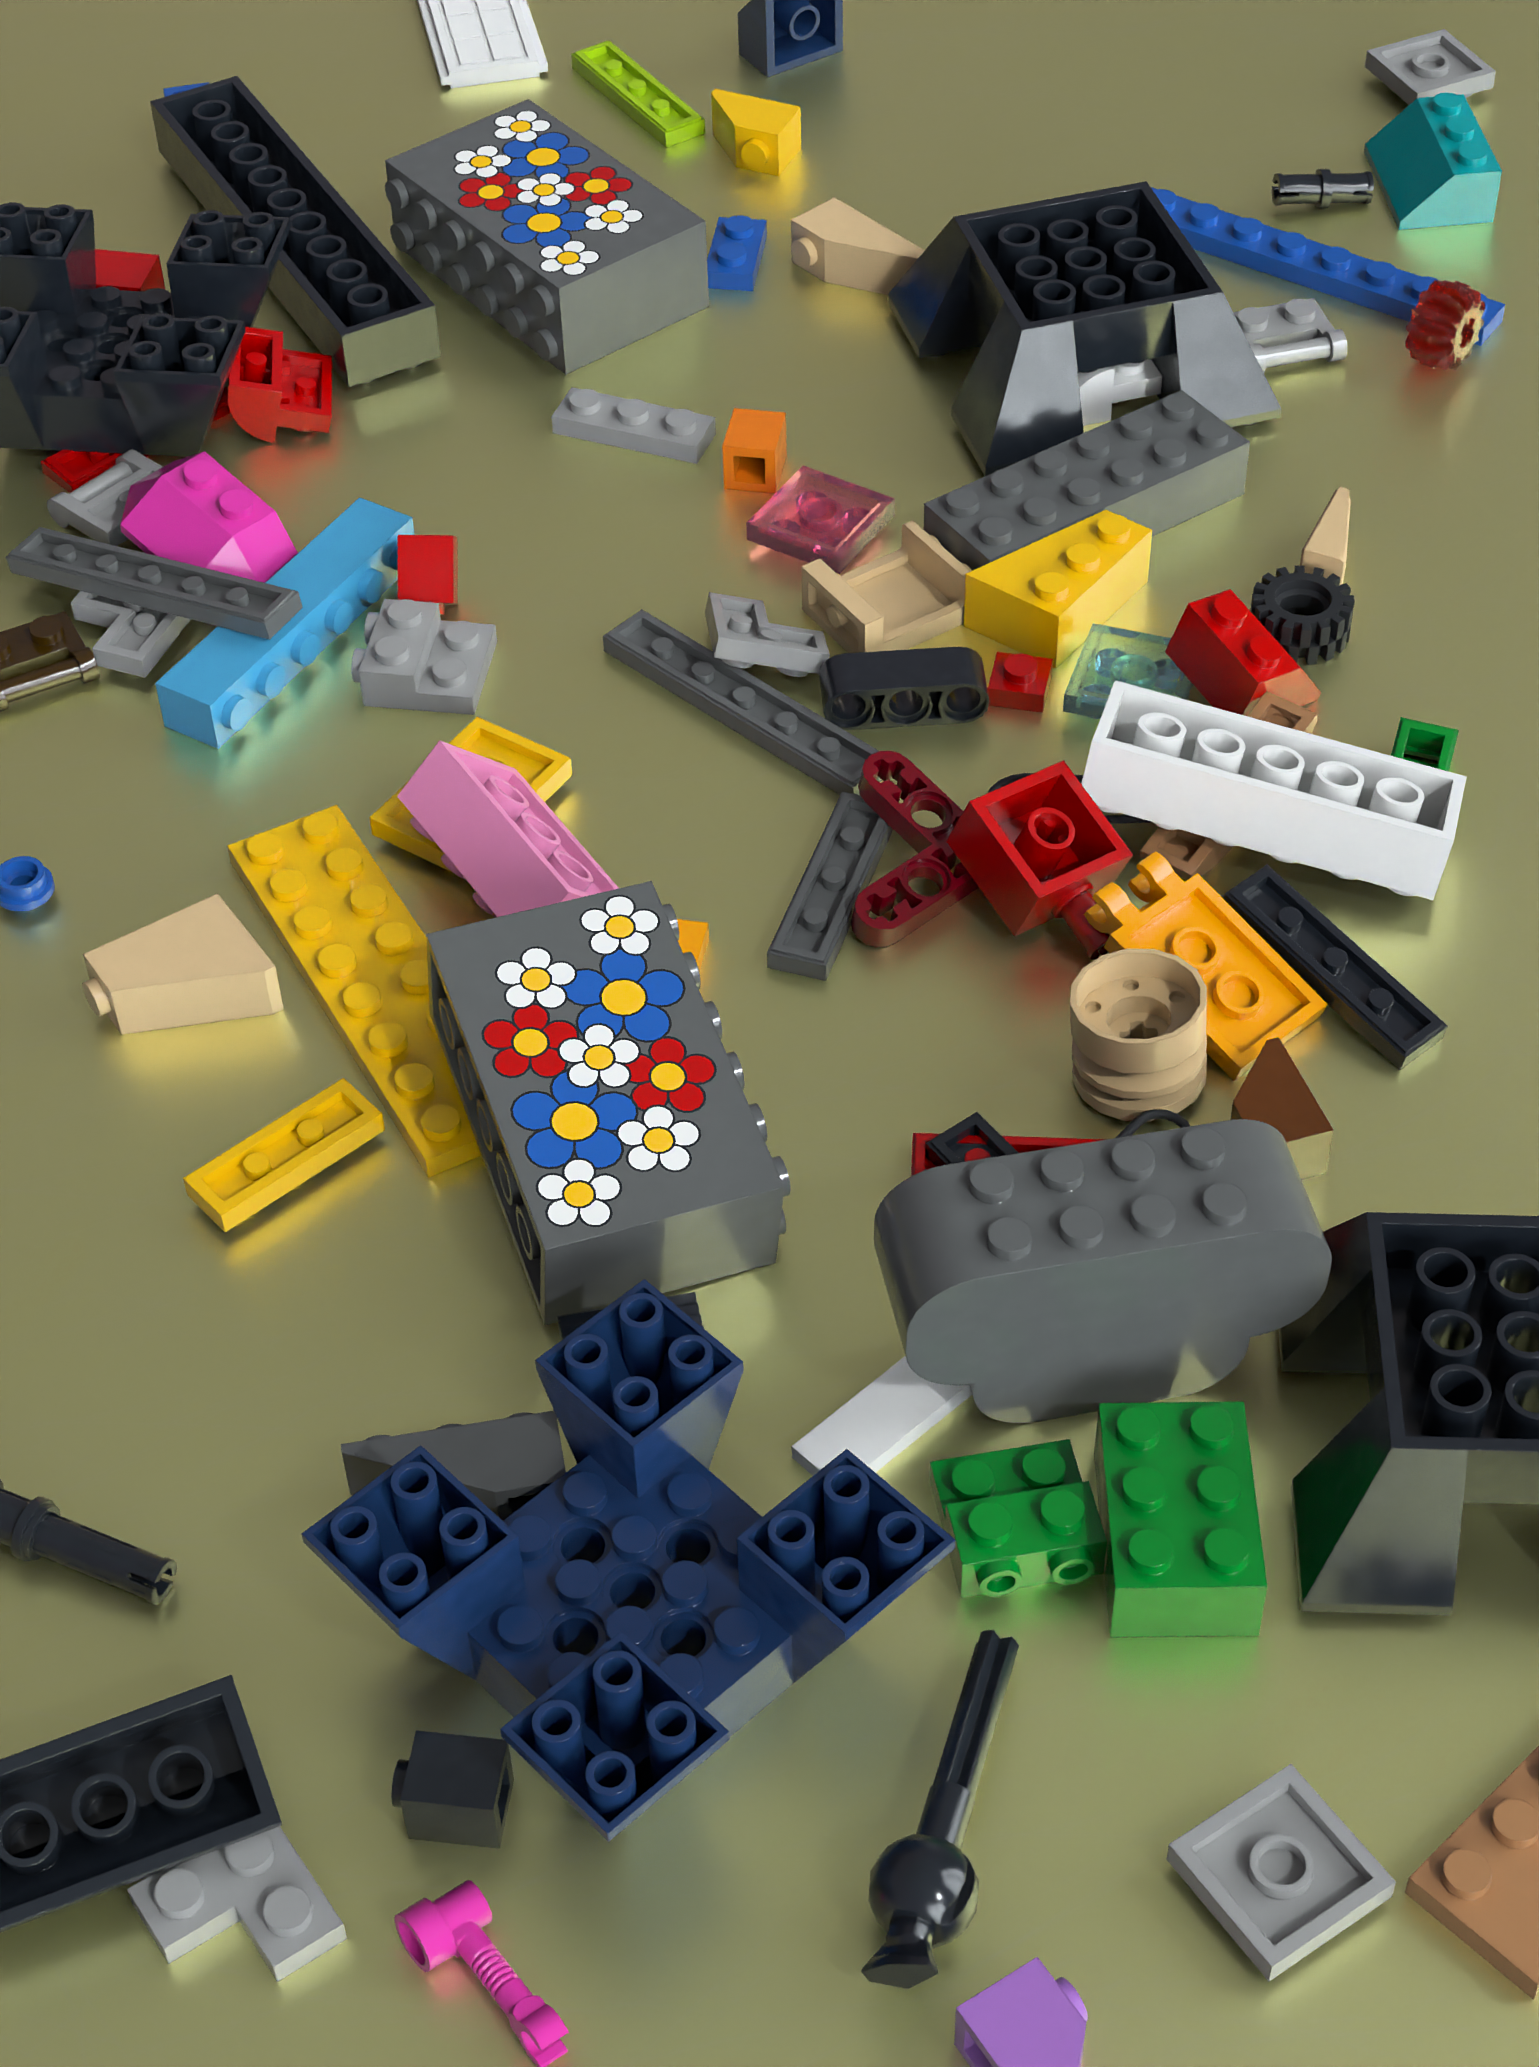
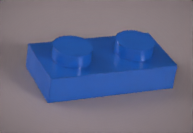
M743 215L718 218L707 258L708 289L754 290L767 238V220L751 219Z

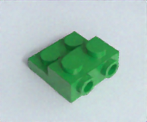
M1070 1439L930 1462L929 1478L942 1528L956 1540L955 1549L949 1555L961 1598L981 1594L991 1597L1004 1596L1018 1588L1053 1582L1069 1585L1084 1581L1090 1576L1104 1574L1107 1539L1089 1481L1082 1482Z

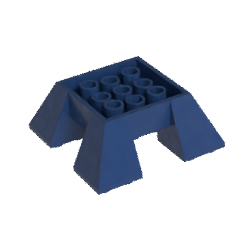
M645 1279L535 1360L536 1370L577 1465L504 1521L420 1445L301 1533L303 1542L400 1638L476 1680L514 1717L500 1728L501 1737L608 1842L729 1741L733 1734L786 1689L841 1646L955 1549L956 1542L951 1535L848 1449L844 1450L763 1517L708 1470L744 1371L743 1361Z

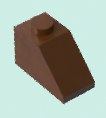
M1280 1038L1269 1039L1265 1042L1233 1100L1230 1120H1255L1276 1128L1286 1140L1301 1180L1325 1174L1327 1172L1334 1130Z

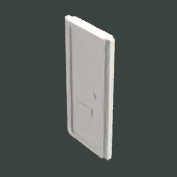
M417 0L441 86L450 85V88L533 78L540 77L539 72L548 71V63L527 0Z

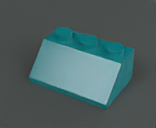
M1445 92L1439 93L1434 97L1416 98L1365 143L1364 154L1399 230L1494 222L1502 170L1464 94L1456 95Z

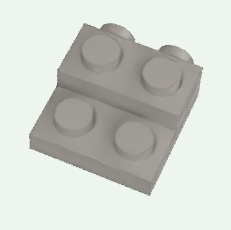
M384 599L379 613L369 612L367 614L364 630L367 648H356L354 650L351 666L353 681L360 682L364 706L475 715L497 644L495 624L443 621L440 617L439 603L420 602L410 599Z

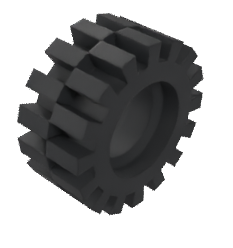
M1295 566L1294 573H1289L1286 567L1276 569V577L1268 572L1262 576L1261 583L1257 582L1254 586L1250 609L1253 615L1281 644L1296 663H1298V658H1305L1307 665L1317 664L1318 655L1325 661L1334 658L1335 651L1341 653L1345 649L1346 642L1349 641L1355 602L1354 595H1350L1351 588L1347 583L1339 585L1340 577L1334 573L1328 578H1324V569L1317 567L1314 568L1312 574L1305 573V566Z

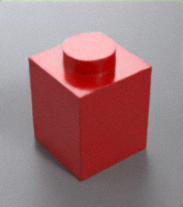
M398 535V600L410 599L420 602L439 603L440 615H445V604H458V538L456 536Z

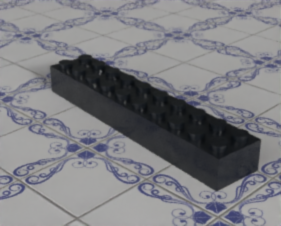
M238 76L150 101L159 152L206 210L219 211L223 215L247 216L251 213L265 212L273 217H290L291 229L268 287L319 351L324 355L332 356V367L348 387L373 382L376 378L403 369H412L424 362L441 357L435 304Z

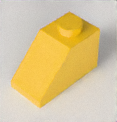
M720 89L712 91L713 136L737 168L779 177L801 149V107Z

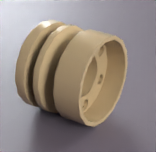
M1131 948L1102 955L1082 968L1071 984L1070 1021L1071 1035L1073 1037V1083L1081 1099L1099 1113L1123 1121H1132L1141 1113L1153 1109L1179 1113L1195 1102L1206 1085L1207 986L1198 970L1179 956L1156 949Z

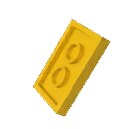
M476 717L448 743L515 768L544 802L572 776L570 757L479 717ZM405 783L369 817L372 835L449 870L441 860L444 852L435 842L424 837L412 826L410 820L413 815L397 797L407 784Z

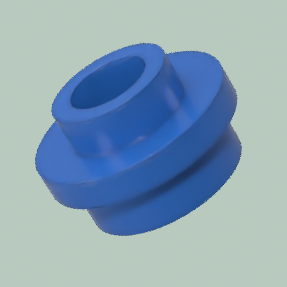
M19 856L11 858L0 865L1 907L11 911H30L46 903L53 895L55 889L53 876L38 859L29 856Z

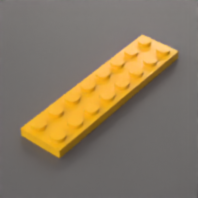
M338 805L314 812L227 845L230 862L427 1177L430 1178L482 1156L430 1017L426 936Z

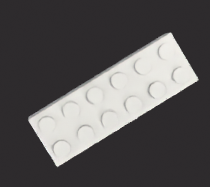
M1115 680L1092 739L1081 784L1099 809L1106 813L1126 814L1151 821L1163 829L1187 831L1211 838L1216 843L1224 846H1240L1269 854L1281 862H1298L1329 871L1342 879H1358L1387 887L1399 895L1419 896L1434 900L1454 842L1467 776Z

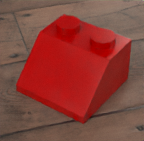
M1231 589L1188 603L1165 650V653L1211 706L1247 716L1266 691L1299 706L1317 701L1321 694L1302 668Z

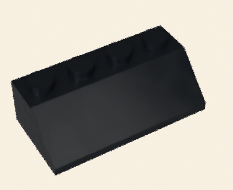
M232 1675L0 1759V1933L282 1826Z

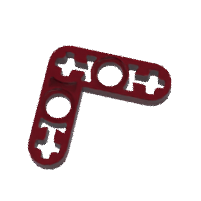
M879 751L871 754L864 762L858 785L860 796L918 854L859 893L853 909L851 927L853 933L863 943L874 947H888L908 936L979 888V886L961 862L955 866L957 856L946 842L963 810L908 758L893 751ZM877 777L883 780V782L880 783L879 781H877ZM892 778H893L894 780H896V781H897V785L894 784V783H893L892 781H890V780H891ZM927 810L938 815L942 820V824L934 828H927L916 823L912 818V814L917 811ZM955 866L954 873H952L951 869ZM915 878H927L937 884L940 892L933 896H923L913 891L908 882ZM895 899H896V901L898 902V904L895 905L894 908H893L894 901H895ZM893 908L890 921L881 916ZM870 911L880 917L872 919L869 917Z

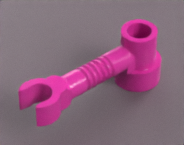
M466 1880L433 1902L427 1898H422L395 1915L394 1922L400 1940L409 1956L421 1970L429 1972L454 1955L457 1958L460 1956L463 1958L509 2018L513 2032L519 2038L525 2052L537 2067H546L568 2052L560 2038L569 2032L560 2016L552 2007L545 2004L540 1996L533 1995L481 1929L492 1922V1913L484 1895L472 1881Z

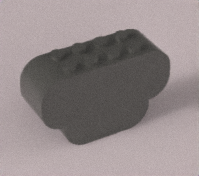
M1247 1119L1227 1120L934 1167L909 1177L893 1188L880 1203L874 1220V1246L909 1367L919 1377L930 1382L944 1385L969 1384L974 1402L982 1413L995 1420L1009 1423H1032L1097 1412L1099 1403H1147L1191 1395L1202 1391L1224 1379L1241 1363L1248 1350L1250 1337L1280 1329L1308 1312L1318 1302L1326 1289L1332 1262L1331 1251L1285 1138L1273 1126L1264 1122Z

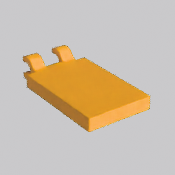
M1156 851L1137 864L1136 868L1140 871V874L1128 883L1131 891L1140 900L1149 902L1138 910L1130 902L1126 893L1114 882H1110L1094 893L1092 898L1097 904L1088 909L1084 915L1096 930L1101 933L1110 934L1104 946L1109 953L1127 948L1156 949L1179 956L1198 970L1207 986L1206 1053L1233 1081L1252 1068L1267 1040L1279 1037L1281 1042L1285 1044L1317 1020L1328 1005L1198 873L1184 882L1174 872L1169 862Z

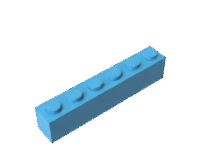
M359 497L266 582L267 584L298 591L303 606L270 640L217 626L155 683L164 726L217 749L237 731L243 729L262 707L272 698L279 695L282 689L298 673L310 665L334 639L344 633L352 622L371 604L377 602L382 594L398 580V535H415L413 517Z

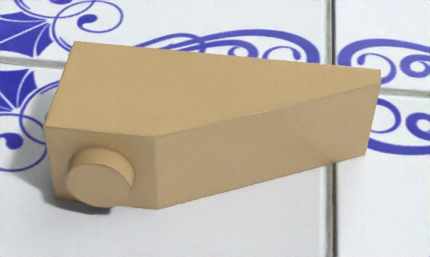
M835 197L791 220L792 262L827 283L888 295L925 251Z

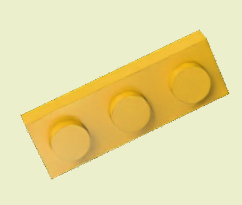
M342 1078L184 1177L187 1195L226 1233L385 1131L383 1114L346 1079Z

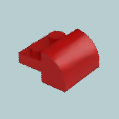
M245 327L246 331L228 378V406L236 423L250 435L271 443H275L277 426L292 428L300 432L318 431L329 433L332 417V356L283 349L282 331Z

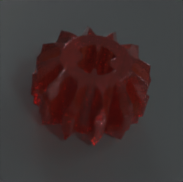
M1434 280L1429 285L1427 291H1422L1416 308L1411 309V321L1406 325V330L1409 334L1405 340V348L1410 350V357L1420 361V364L1433 369L1437 367L1443 370L1448 368L1456 370L1461 365L1463 359H1467L1471 355L1472 346L1476 341H1479L1478 333L1484 325V320L1481 317L1485 311V302L1481 300L1480 292L1471 289L1470 285L1447 280Z

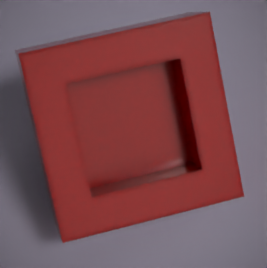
M997 652L987 688L990 700L989 706L1043 713L1052 678L1053 659L1027 654Z

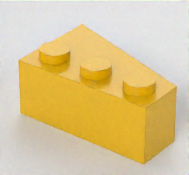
M1104 510L966 573L964 627L1022 654L1053 659V668L1056 669L1148 582L1152 529L1135 523L1124 516Z

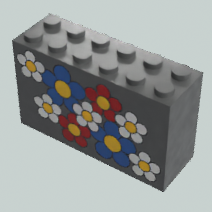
M529 99L385 160L387 173L385 192L391 205L393 224L390 227V233L395 246L401 252H405L420 263L427 272L433 273L450 286L456 294L462 295L479 308L485 316H489L504 327L511 336L521 340L534 350L540 358L550 362L565 375L709 307L706 221Z
M652 881L426 934L430 1017L544 1326L558 1322L557 1316L606 1308L643 1279L663 1294L776 1263L779 1235L786 1232V1221L782 1204L783 1197L789 1196L791 1192L789 1175L780 1156L771 1157L765 1143L767 1141V1128L763 1113L757 1103L749 1105L743 1092L745 1082L739 1058L734 1051L726 1053L721 1042L722 1025L718 1010L713 1001L704 1003L699 991L701 981L695 957L691 952H682L678 943L679 926L674 909L669 903L661 904Z

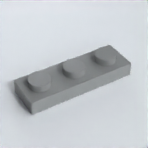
M571 387L552 415L554 434L695 464L699 462L716 435V422L713 416L694 413L688 409H674L650 404L640 399H626L602 394L591 389Z

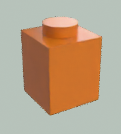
M734 408L722 445L724 489L776 494L787 457L785 412Z

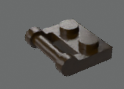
M66 611L51 616H42L32 622L0 632V712L9 709L8 703L78 679L82 683H87L100 678L98 665L91 649L85 646Z

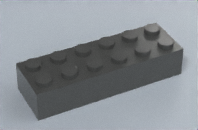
M1180 390L924 503V531L936 537L941 546L958 561L969 566L972 571L1104 510L1124 516L1135 523L1152 529V536L1244 495L1250 441L1186 392Z

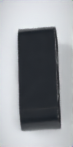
M968 647L844 653L827 659L819 672L825 719L843 730L967 723L982 717L988 710L990 703L982 657L977 651Z

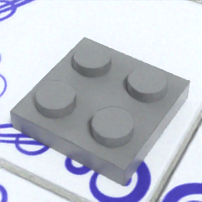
M1445 29L1367 50L1365 68L1408 105L1416 98L1434 97L1439 93L1445 92L1456 95L1464 94L1465 98L1470 97L1474 93L1493 88L1496 74L1493 68Z
M1292 1764L1171 1842L1168 1846L1166 1859L1268 1981L1280 1975L1389 1900L1393 1895L1396 1881Z

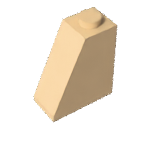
M218 893L83 954L89 980L82 983L85 997L93 1012L98 1017L107 1014L121 1035L272 1015L284 1009L275 965Z

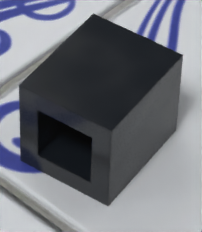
M416 1730L409 1760L399 1759L396 1764L391 1792L393 1807L402 1808L408 1839L500 1849L514 1782L509 1744L504 1739Z

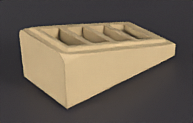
M1339 487L1338 490L1334 491L1302 549L1300 566H1305V573L1312 574L1315 567L1324 569L1323 577L1328 578L1334 573L1340 577L1339 585L1343 584L1346 567L1351 502L1349 498L1350 489Z

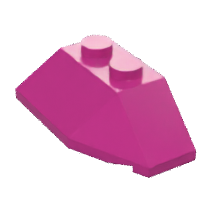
M205 451L173 461L130 485L120 523L121 533L144 553L266 583L298 554L276 511Z

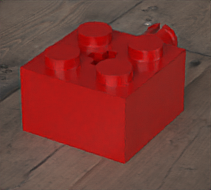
M1065 761L1058 762L969 801L946 842L1015 937L1054 918H1063L1086 949L1087 955L1091 960L1097 959L1100 954H1107L1108 951L1104 946L1110 934L1101 933L1088 922L1084 914L1088 909L1097 904L1092 898L1094 893L1110 882L1115 883L1133 854Z

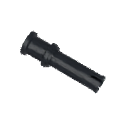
M0 1480V1543L10 1547L11 1553L15 1558L22 1561H31L45 1557L142 1597L154 1605H158L167 1596L173 1581L161 1576L163 1573L169 1576L176 1575L177 1563L175 1560L168 1557L163 1558L62 1517L59 1508L53 1500L40 1496L30 1500L4 1489V1484Z

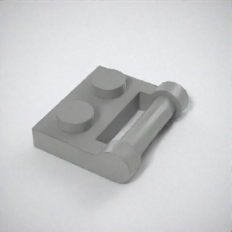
M1314 298L1293 299L1287 303L1260 308L1247 307L1233 312L1263 373L1266 368L1320 358H1325L1328 362L1343 360L1347 356V339L1343 330L1334 329Z
M131 449L117 457L116 465L71 493L60 492L47 501L48 511L59 526L65 528L71 525L95 541L118 546L128 540L121 533L120 523L130 485L163 466Z

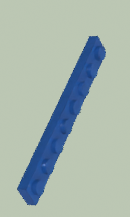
M1152 188L1195 250L1482 346L1503 321L1506 304L1488 299L1481 293L1467 292L1443 284L1433 277H1422L1397 269L1387 262H1376L1352 254L1342 247H1331L1307 239L1300 233L1285 232L1264 225L1257 219L1243 218L1219 210L1212 204L1198 203L1177 196L1169 190Z

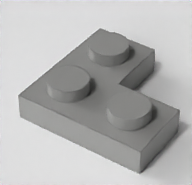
M80 591L71 601L75 620L108 628L92 648L97 665L146 678L191 620Z
M709 592L705 617L714 658H719L724 663L737 668H750L754 664L776 667L778 671L795 677L806 676L808 672L819 674L821 666L829 659L830 653L823 631L769 623L763 601Z
M280 1826L150 1875L127 1889L134 1908L168 1964L240 1922L278 1982L347 1939L343 1922Z

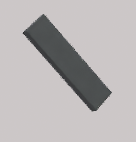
M841 792L767 951V968L819 980H827L851 926V918L857 896L863 889L869 886L893 832V829L865 803L860 795Z

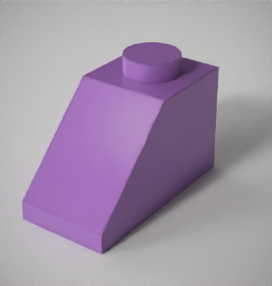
M1036 1957L956 2007L954 2045L970 2067H1081L1088 2015L1081 1997L1071 1983L1063 1977L1055 1980L1040 1959Z

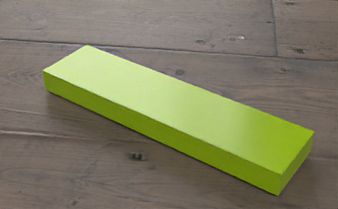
M608 40L571 54L572 69L664 147L667 148L705 134V119L611 41Z

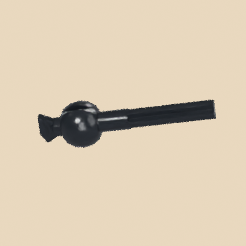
M994 1630L981 1632L972 1655L933 1785L929 1789L917 1832L887 1846L871 1869L868 1901L877 1922L887 1934L886 1942L862 1968L861 1972L869 1982L909 1989L937 1975L938 1968L931 1948L934 1949L945 1945L959 1937L968 1928L977 1912L979 1880L970 1860L963 1854L961 1848L1019 1648L1017 1641L1013 1637L1000 1639Z

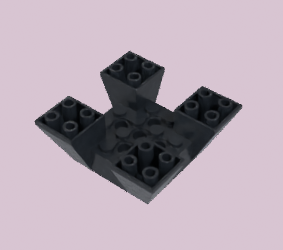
M1147 181L954 216L888 293V304L918 358L927 356L939 357L948 352L974 347L981 348L951 407V417L984 476L1084 433L1079 372L1090 373L1100 368L1126 363H1141L1151 359L1162 375L1161 394H1157L1159 400L1183 390L1230 427L1253 425L1261 421L1281 418L1282 409L1223 291Z
M15 202L0 205V448L59 451L64 449L103 453H125L132 449L141 454L191 456L199 453L217 413V407L222 398L225 386L228 388V378L244 337L245 327L253 328L291 229L290 217H273L265 212L251 213L247 216L223 215L215 210L190 214L166 263L171 293L161 288H153L146 291H121L112 286L96 288L94 217L92 210L74 209L72 206L65 204L54 205L48 208L25 207Z
M1365 1212L1323 1231L1332 1256L1326 1289L1318 1302L1308 1312L1294 1322L1278 1329L1282 1371L1366 1373L1368 1375L1370 1402L1292 1479L1291 1494L1301 1611L1451 1616L1454 1602L1463 1503L1539 1505V1216Z

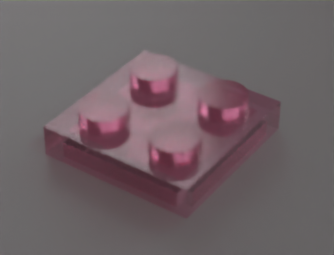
M802 466L746 522L747 540L807 563L820 558L835 573L840 574L895 516V498Z

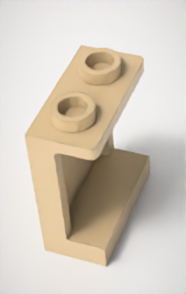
M913 520L902 525V545L899 550L839 576L820 558L801 566L802 610L848 653L907 650L964 624L965 574L972 570L966 564L958 561L941 546L936 537L929 535Z

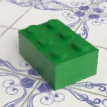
M1244 1401L1099 1403L1094 1459L1099 1516L1107 1539L1104 1575L1110 1638L1259 1636L1267 1592V1580Z

